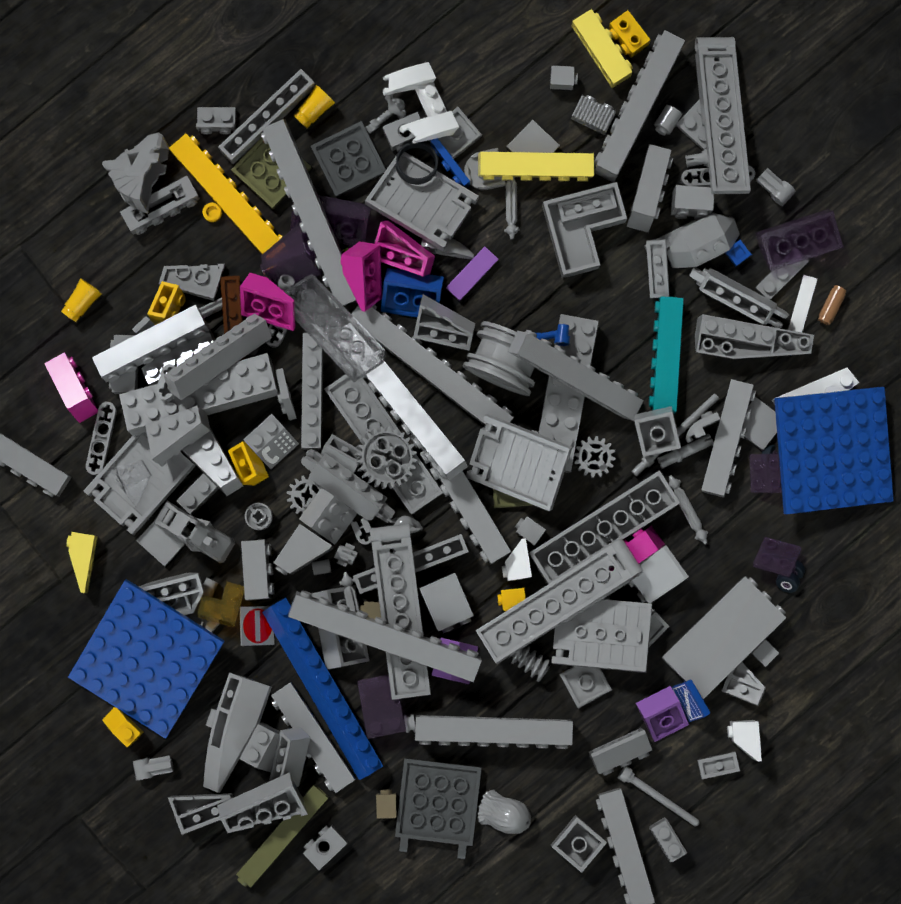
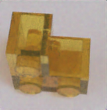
M227 582L222 600L203 595L197 617L235 627L244 595V586Z

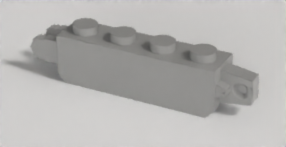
M693 267L689 275L697 280L696 284L700 286L699 290L763 325L769 323L777 328H782V322L773 318V313L785 319L789 316L785 310L777 307V303L712 268H709V270L704 268L702 271Z
M310 449L306 452V456L301 459L302 465L311 471L309 476L313 482L366 520H372L376 516L388 523L393 517L395 511L385 503L387 500L386 496L325 453L322 456L315 450Z

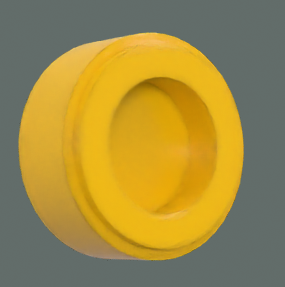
M211 202L203 208V216L208 222L220 220L222 210L218 204Z

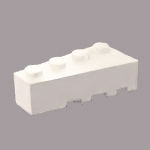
M845 368L776 398L850 390L859 382L851 371Z

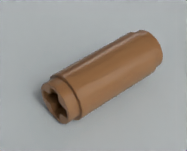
M835 285L831 289L819 314L818 320L821 323L830 325L833 322L846 296L844 288Z

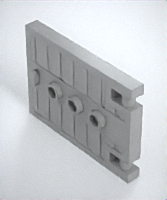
M406 152L398 160L402 172L412 178H423L434 170ZM395 157L366 198L365 205L444 251L447 247L446 240L453 238L471 211V203L475 205L479 196L438 171L427 183L420 185L407 183L397 173ZM438 232V233H440L441 235H440V237H438V236H436L435 234Z
M485 415L483 422L486 423V426L480 429L470 461V465H473L472 470L467 471L466 477L551 511L573 447L492 415ZM493 426L497 427L496 432L492 431ZM480 469L484 470L483 474L479 473Z
M147 432L132 436L85 488L84 492L90 497L93 495L95 497L94 501L120 525L129 527L127 531L134 536L196 465L180 453L177 456L171 457L161 467L152 460ZM102 485L104 489L100 492L98 488ZM133 515L137 517L134 522L131 520Z
M602 599L568 622L561 623L555 627L553 649L556 650V656H552V664L646 673L652 604ZM564 650L569 651V658L563 657Z

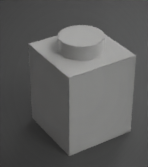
M552 66L550 89L573 90V86L577 84L578 73H574V67Z
M528 516L525 520L521 518L515 526L517 528L515 533L523 539L526 538V541L535 546L546 530Z

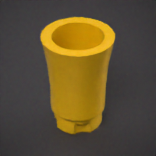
M316 85L305 102L298 108L294 117L303 126L308 128L311 123H314L335 102Z
M80 278L61 312L77 322L80 316L84 315L86 310L102 293Z

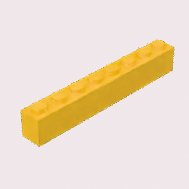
M185 133L169 147L171 153L270 264L287 250L285 245L287 241L281 234L277 236L272 231L275 228L268 220L264 222L260 217L262 213L256 206L251 207L248 204L249 198L243 192L239 193L235 189L237 187L235 182L231 178H225L223 175L224 170L220 165H214L210 161L212 159L211 155L206 150L201 151L198 147L200 143L193 135L189 137Z

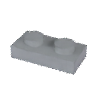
M736 752L697 760L701 779L740 771Z

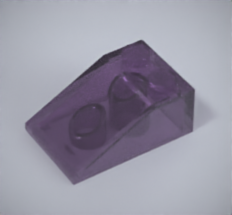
M389 674L357 680L367 739L405 732L406 727L401 700H392Z

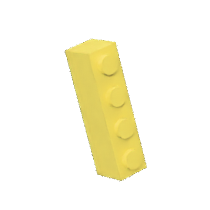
M591 9L574 19L571 26L611 88L631 77L633 67L629 60H625L621 55L623 52L620 46L613 43L610 31L602 26V19L597 12L594 13Z

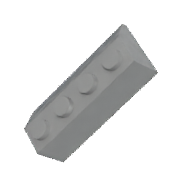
M345 587L312 593L314 598L320 599V597L331 600V604L337 606L338 604L346 605ZM318 628L327 669L369 661L366 644H364V648H360L352 639Z

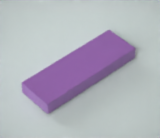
M484 246L450 282L446 289L461 301L499 259Z

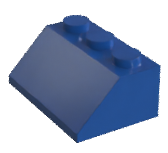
M387 268L381 312L418 317L423 294L440 303L444 277L430 274L420 276L409 271Z

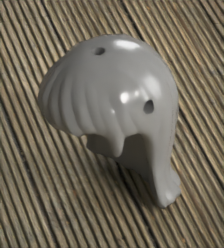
M490 790L483 795L477 812L478 822L481 825H491L493 828L506 834H519L529 828L531 815L528 807L523 802L503 797L495 790Z

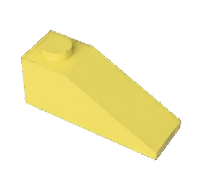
M72 532L71 536H68L67 539L69 555L80 592L88 593L98 536Z

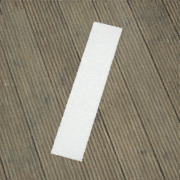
M803 276L788 330L802 333L817 278Z

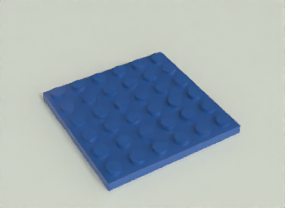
M884 387L774 398L784 514L893 501Z
M126 579L68 678L166 739L225 641Z

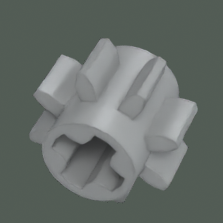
M346 543L345 546L340 545L334 557L339 559L337 563L344 567L347 564L353 565L358 552L354 551L355 546Z

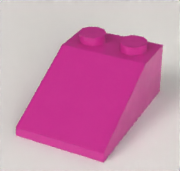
M358 242L342 254L340 262L343 275L361 311L365 312L382 299L380 244Z
M249 273L240 286L241 315L249 317L255 313L269 324L294 331V299L267 277Z

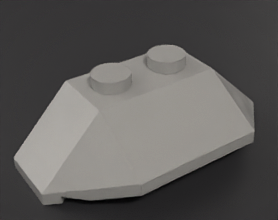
M712 213L680 229L667 248V257L671 267H697L729 251L740 235L735 219L730 216Z
M184 573L139 586L183 615L195 612L205 592L199 573Z

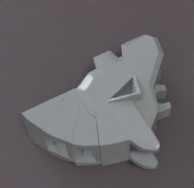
M159 132L150 134L138 145L134 146L133 149H125V152L121 153L115 160L102 162L103 167L110 171L108 175L118 192H120L122 199L134 209L148 214L152 187L158 180V176L166 173L167 165L161 163L168 160L169 145Z
M168 500L154 521L156 525L181 539L191 551L202 552L219 563H223L235 545L234 539L215 529L210 521L189 515ZM191 522L196 526L189 537H186L182 533L188 523Z

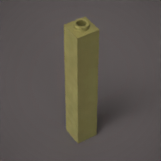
M314 784L303 796L308 815L301 816L299 814L291 816V819L283 820L236 874L239 877L237 880L246 887L248 885L251 888L329 796Z

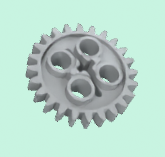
M383 426L378 428V431L374 428L371 430V434L367 432L365 434L366 439H360L363 445L356 447L360 452H357L355 456L360 457V459L355 464H361L358 471L365 472L362 478L369 477L368 484L375 481L374 487L379 486L381 483L382 489H385L387 484L392 489L394 488V483L398 487L401 485V481L405 483L408 481L407 477L413 475L409 470L416 469L412 463L417 462V459L412 458V456L417 452L411 451V448L415 445L408 444L410 437L403 438L405 432L398 434V428L391 432L390 426L384 431ZM377 441L383 443V450L378 448ZM395 448L401 451V457L395 454ZM371 459L377 461V467L372 466ZM389 465L395 468V474L389 472Z

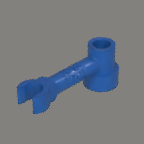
M558 324V328L555 331L536 333V338L539 340L541 338L545 340L555 338V345H570L569 325Z

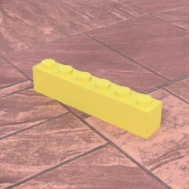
M480 152L478 153V177H483V180H494V177H502V180L506 181L513 180V177H521V181H531L532 177L539 178V181H551V178H558V181H570V178H577L579 182H586L588 178L594 177V153Z

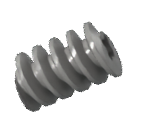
M529 645L512 654L511 663L514 664L519 661V669L525 665L524 672L527 673L532 670L531 677L538 675V682L550 668L548 666V659L542 662L543 655L540 654L535 657L536 650L529 653Z

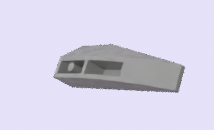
M702 314L697 318L695 349L697 353L729 359L811 354L814 335Z
M229 673L210 733L203 787L217 793L221 792L254 730L261 721L272 688L271 686L244 676Z

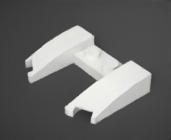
M429 62L401 69L385 75L383 78L385 81L389 80V88L383 89L384 96L415 89L426 112V118L402 125L399 128L402 133L409 130L415 136L412 143L450 136L459 128L452 111L447 112L434 85L436 77Z

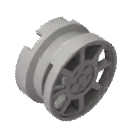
M254 503L247 508L245 521L252 529L264 530L272 523V511L265 504Z

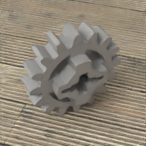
M595 436L592 441L588 437L587 443L582 440V447H576L579 453L574 454V457L578 458L574 464H580L578 471L585 470L584 476L591 473V478H594L597 473L599 477H602V471L607 474L609 472L607 467L613 468V464L610 461L616 459L611 456L615 450H609L611 443L604 444L605 438L598 441V436ZM596 444L601 446V448L595 449L590 445ZM583 450L587 454L584 462L582 461ZM601 451L597 458L599 461L593 460L588 463L592 456L590 453L598 454ZM604 453H607V462H606V464H605V462L603 461V454H604ZM590 465H595V466H597L599 469H597V470L589 469L588 466H590Z
M303 475L301 481L294 479L296 482L295 486L289 485L292 491H287V494L291 495L287 502L293 503L290 506L291 509L297 508L296 514H299L301 511L304 512L316 496V493L313 491V485L317 486L319 490L322 488L313 482L310 476L306 479ZM305 484V488L301 491L297 490L299 486ZM309 489L313 497L309 498L306 504L303 494H306ZM295 498H299L302 501V508L296 503Z

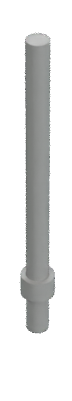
M715 393L677 428L679 436L719 400ZM661 453L644 456L631 472L637 477L646 467L649 468Z

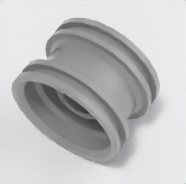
M483 321L481 323L483 330H478L477 332L481 342L475 354H467L469 362H464L463 368L501 388L524 396H530L531 391L528 388L534 387L535 382L530 377L535 367L508 352L517 332L495 323Z

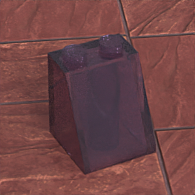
M300 224L295 226L261 255L262 264H260L263 274H267L269 279L277 286L280 276L284 274L294 279V285L321 275V271L315 262V258H317L315 251L311 252L307 243L309 237L306 233L302 232Z

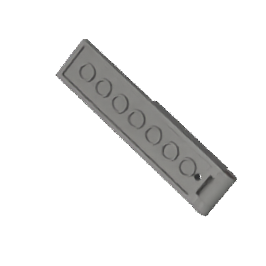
M696 37L695 59L702 127L705 128L711 194H749L751 188L735 38Z
M409 523L370 528L381 618L387 620L386 623L390 625L397 623L404 626L407 631L417 630L423 633ZM386 652L392 700L431 695L426 665Z
M619 539L483 625L476 632L495 663L498 664L561 623L568 622L625 586L644 571L624 540Z

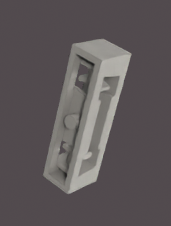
M188 176L151 195L149 209L173 197V193L178 201L174 200L148 214V217H146L144 212L136 210L131 206L120 211L133 235H140L147 231V227L161 224L164 218L169 215L173 217L179 214L182 208L186 206L190 208L197 204V200L200 198Z

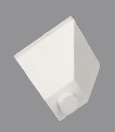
M526 538L520 540L505 561V566H502L503 578L507 577L508 581L532 577Z
M755 720L730 721V726H727L728 738H731V741L753 760L762 761L759 722Z

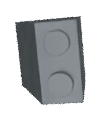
M299 524L274 561V564L277 565L275 569L284 575L288 573L294 574L331 551L334 547Z
M665 545L639 563L644 572L635 579H632L628 584L631 588L634 586L637 589L638 593L636 595L642 603H652L689 576Z
M455 573L419 588L438 631L442 630L443 633L454 629L452 625L460 622V625L471 622L470 617L474 615Z
M264 722L259 723L240 760L255 768L271 772L280 731Z

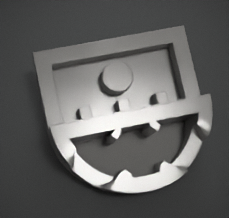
M712 411L702 414L700 416L701 419L689 428L686 435L687 443L693 441V436L695 439L705 436L703 428L720 420L718 413L713 414Z

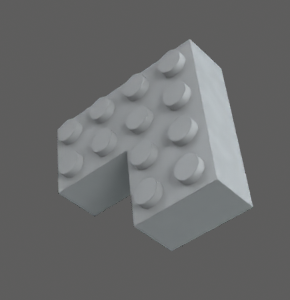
M617 182L543 202L542 208L562 278L599 269L600 262L591 232L626 222L627 216ZM613 189L617 209L565 223L561 222L557 208L558 203Z

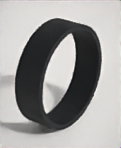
M410 142L400 148L396 157V170L401 179L410 184L420 185L427 183L435 176L438 157L430 145L423 142ZM412 148L426 150L434 158V170L423 178L407 176L402 172L398 164L400 156L405 151Z

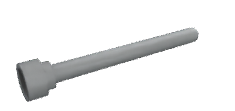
M625 766L618 775L619 780L624 783L631 782L693 826L699 825L697 818L634 776L635 773L632 772L631 768Z

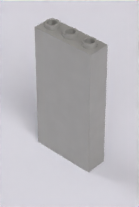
M745 576L662 657L684 682L690 679L693 681L702 699L720 684L786 619L784 616L786 612L779 605L775 607L770 602L772 598L765 591L761 593L756 588L758 584L751 577L747 578Z

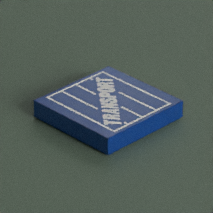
M691 679L671 687L679 699L689 722L710 714L708 707Z

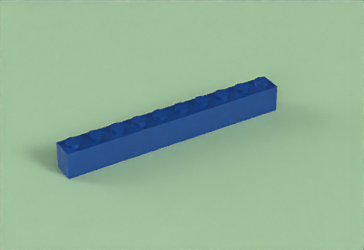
M284 598L262 613L356 776L361 780L382 768L383 765L300 621L288 617L291 606L288 600Z

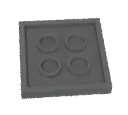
M362 121L311 145V149L335 197L383 175L386 171Z

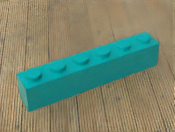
M660 296L659 301H655V313H658V318L654 320L653 331L657 332L656 339H653L652 343L655 358L651 360V369H654V377L650 378V388H653V396H649V407H652L653 411L672 406L673 414H675L677 411L683 298Z

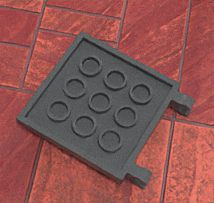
M404 758L395 837H401L399 851L407 852L408 839L459 844L457 858L465 859L466 846H473L481 767Z

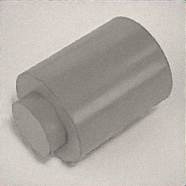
M666 105L654 124L655 130L661 135H670L682 113L676 108Z

